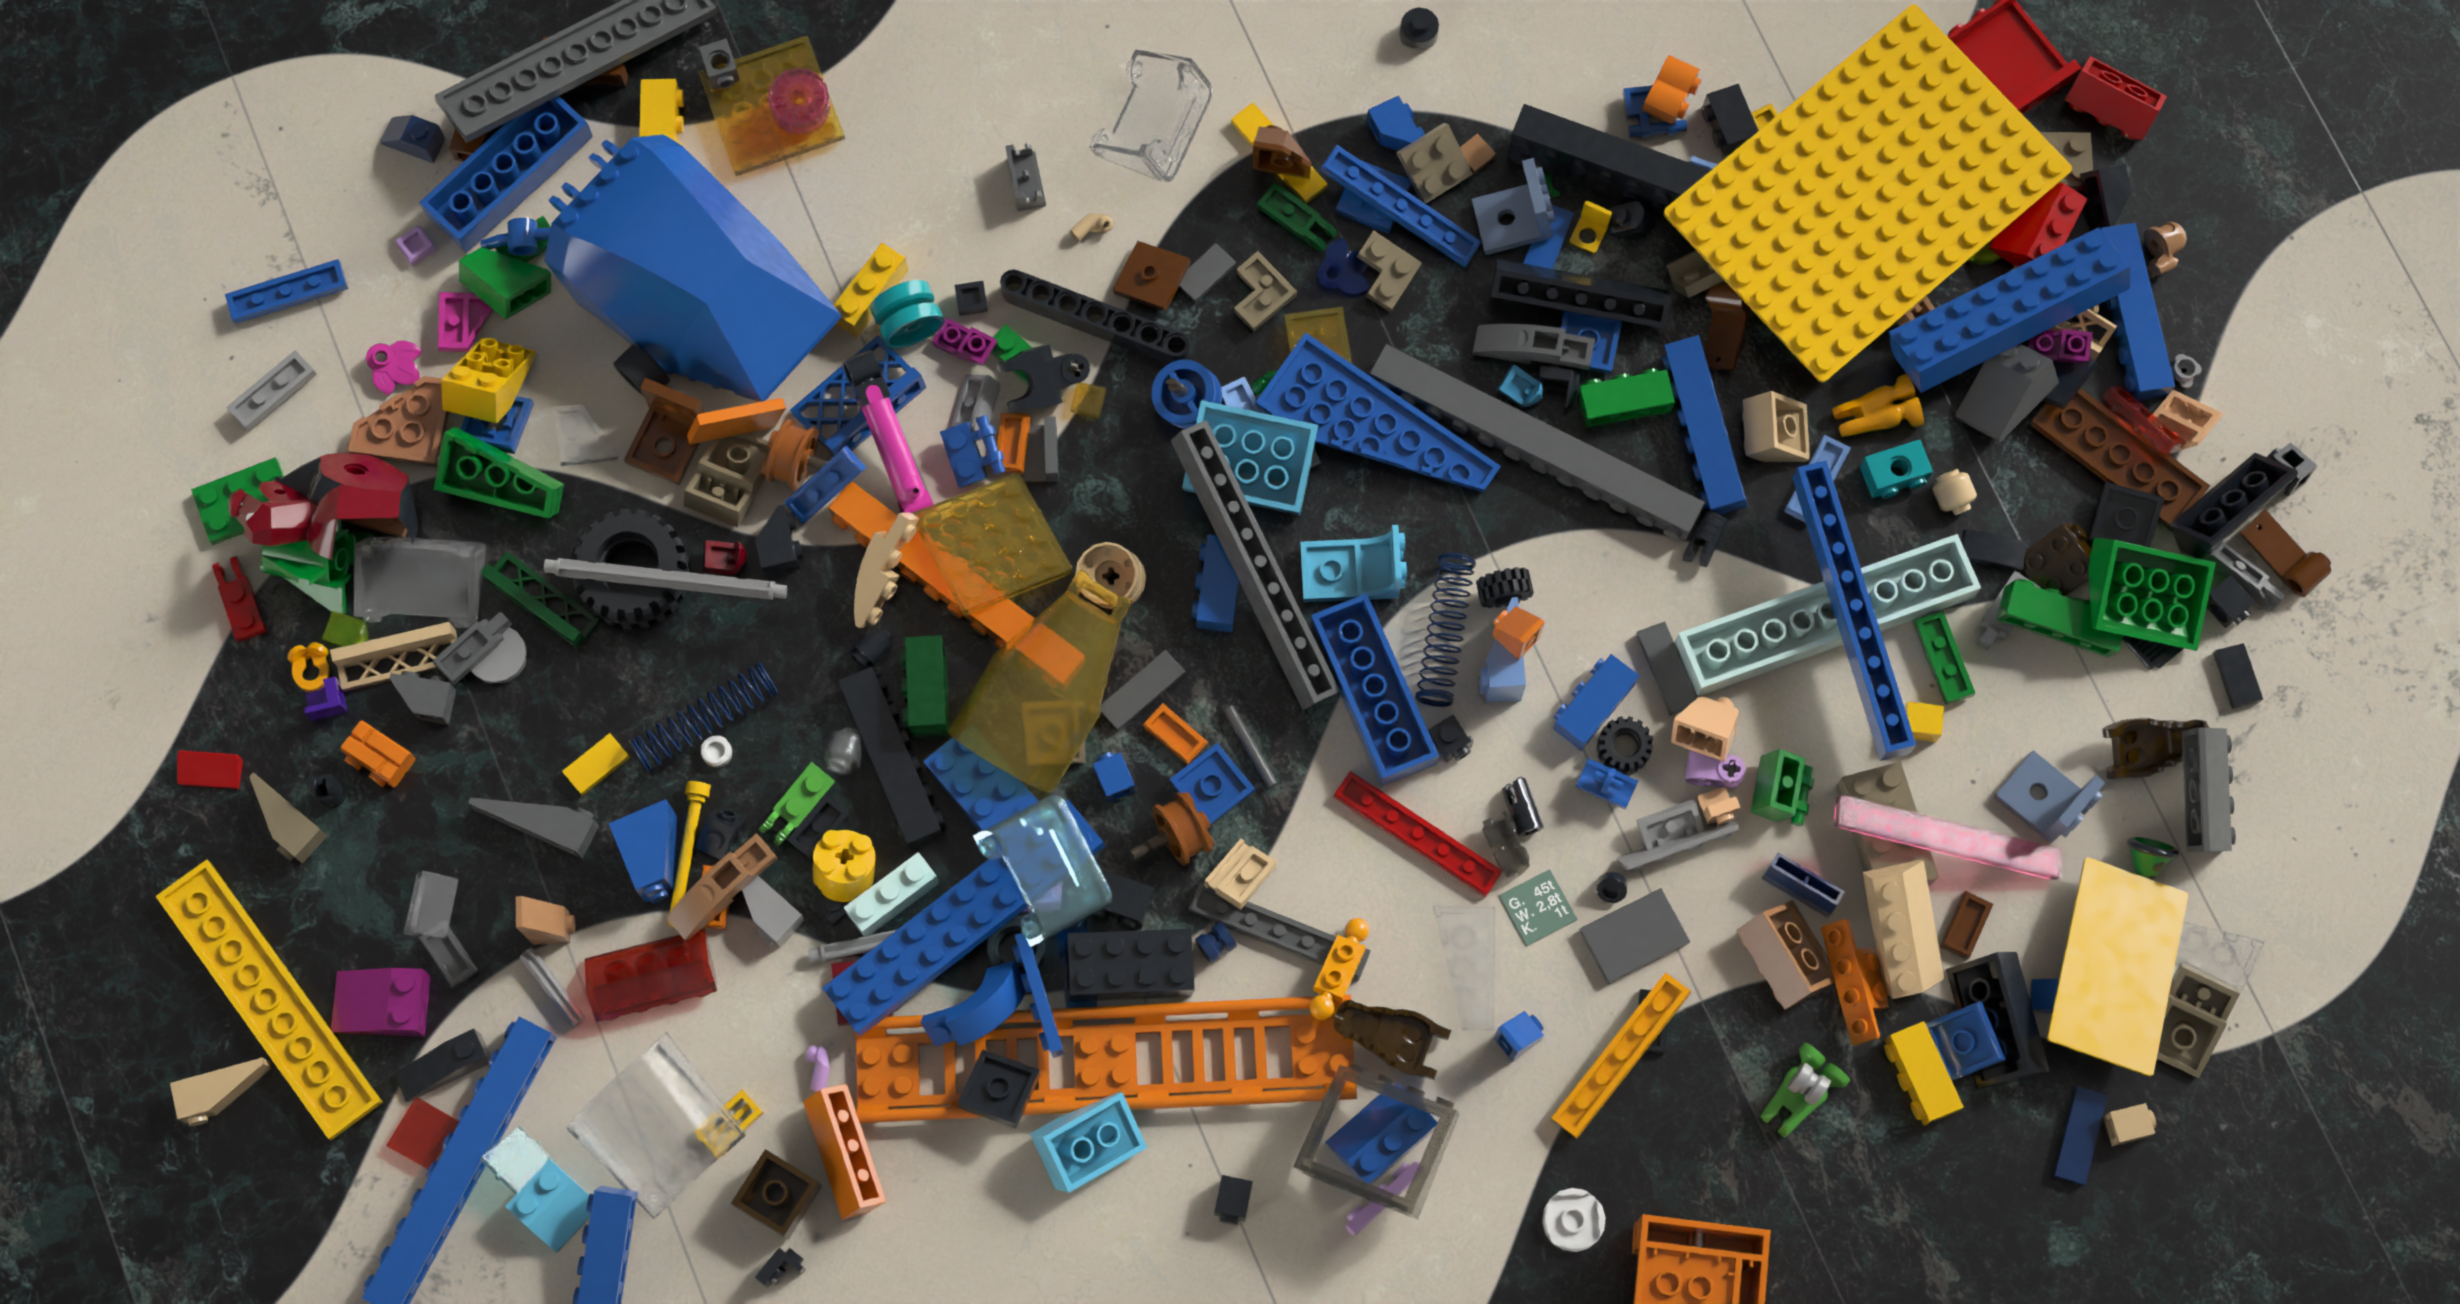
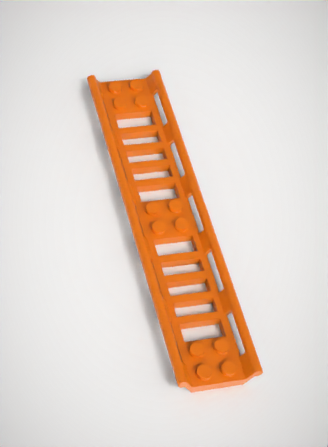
M1351 994L1345 995L1342 1003L1346 1000H1351ZM1316 996L1051 1009L1059 1037L1073 1038L1075 1088L1050 1089L1049 1050H1043L1039 1038V1033L1044 1032L1043 1026L1036 1028L995 1029L981 1038L972 1041L975 1042V1062H977L982 1049L987 1051V1042L1006 1041V1058L1018 1062L1017 1040L1037 1039L1038 1069L1041 1075L1038 1080L1039 1090L1033 1091L1029 1101L1044 1100V1102L1028 1103L1022 1116L1071 1113L1101 1100L1076 1099L1108 1097L1118 1092H1122L1124 1096H1138V1098H1125L1130 1110L1357 1099L1353 1040L1336 1032L1333 1026L1335 1013L1341 1002L1332 999L1334 1012L1325 1020H1318L1312 1014L1259 1017V1011L1309 1009L1311 1000ZM1015 1010L1003 1023L1035 1021L1031 1010ZM1228 1013V1018L1166 1021V1016ZM923 1015L885 1017L861 1037L855 1032L857 1066L856 1113L859 1122L880 1123L983 1118L958 1108L961 1094H957V1041L944 1044L945 1094L920 1095L919 1045L933 1044L927 1033L887 1035V1029L923 1027L921 1025ZM1135 1017V1023L1073 1026V1020ZM1290 1027L1293 1077L1267 1079L1265 1028ZM1254 1029L1256 1079L1236 1080L1234 1030ZM1223 1030L1225 1081L1205 1082L1203 1031ZM1192 1032L1194 1082L1174 1083L1172 1033ZM1161 1033L1163 1084L1138 1085L1136 1034ZM1325 1087L1323 1089L1263 1091L1266 1089ZM1231 1091V1093L1169 1096V1094ZM951 1105L950 1107L890 1109V1110H889V1108H895V1107H915V1106Z

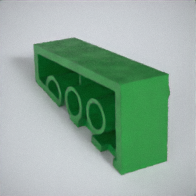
M457 427L444 432L434 490L544 518H550L559 513L564 488L563 483Z

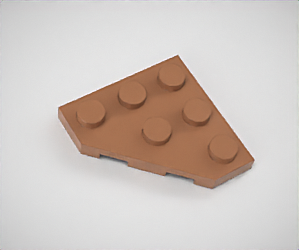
M423 376L414 382L415 385L401 395L399 393L381 404L379 406L380 409L365 418L363 416L354 422L347 450L348 453L365 454L384 460L437 467L449 411H445L442 408V378Z

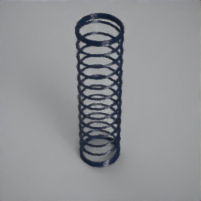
M1443 553L1438 556L1437 563L1441 568L1436 570V575L1439 579L1434 581V586L1437 590L1432 593V597L1436 601L1430 604L1434 612L1428 616L1432 623L1426 628L1430 633L1425 637V642L1428 646L1423 648V653L1427 657L1421 660V664L1425 667L1419 671V675L1423 679L1417 682V686L1421 691L1415 694L1417 701L1436 707L1451 706L1454 701L1452 698L1454 694L1446 690L1424 689L1420 686V683L1428 681L1446 687H1453L1456 683L1449 679L1426 678L1422 675V672L1430 670L1443 675H1457L1458 672L1447 667H1428L1424 664V660L1433 659L1446 664H1458L1460 660L1444 655L1430 656L1426 653V649L1432 647L1449 653H1460L1462 649L1448 644H1431L1427 640L1432 636L1452 642H1461L1464 639L1459 635L1451 633H1433L1429 628L1430 626L1437 625L1449 630L1462 631L1465 630V626L1454 622H1435L1431 619V616L1439 614L1447 618L1463 620L1467 618V615L1450 610L1437 611L1433 608V604L1441 603L1449 607L1462 609L1468 608L1469 604L1455 599L1439 600L1435 597V593L1441 591L1455 597L1471 596L1470 592L1463 589L1439 588L1437 582L1443 580L1457 586H1471L1473 584L1472 581L1465 578L1441 577L1438 573L1443 569L1459 575H1473L1475 573L1472 569L1475 568L1476 561L1469 556L1458 553ZM1442 559H1459L1471 564H1453ZM1455 570H1467V571H1470V573H1468V572H1459V571H1455ZM1450 580L1465 581V582H1468L1469 584L1457 583V582H1453V581H1450ZM1448 591L1463 592L1467 595L1455 594ZM1446 602H1455L1466 606L1453 605ZM1444 613L1458 614L1464 617H1456ZM1442 624L1455 625L1462 628L1448 627ZM1443 636H1452V637H1456V638H1459V639H1451V638H1446V637H1443ZM1440 647L1454 648V649H1457V650H1449V649H1444V648H1440ZM1438 658L1451 659V660H1454V661H1446V660H1441V659H1438ZM1439 670H1447V671H1451V672H1454V673L1443 672V671H1439ZM1436 681H1444L1452 684L1440 683ZM1421 696L1439 697L1448 701L1430 700Z
M760 662L754 664L759 675L752 667H748L749 675L756 690L741 673H738V679L746 697L737 685L728 679V686L737 705L721 686H717L726 710L711 692H707L708 699L717 718L700 698H697V703L706 723L695 709L687 704L688 713L696 730L687 718L677 710V717L687 738L670 717L666 716V721L676 743L659 723H656L657 731L666 750L653 733L646 729V735L657 758L638 735H635V739H629L630 745L646 771L650 773L653 768L641 744L656 763L662 765L661 758L651 737L669 759H672V754L662 732L677 751L682 753L681 744L672 725L689 746H693L681 717L700 740H703V736L692 712L706 730L713 734V729L702 705L715 722L723 728V722L712 699L731 722L734 721L722 692L742 716H744V711L733 687L747 705L754 710L753 702L742 679L761 703H764V698L753 674L772 697L778 695L775 685Z

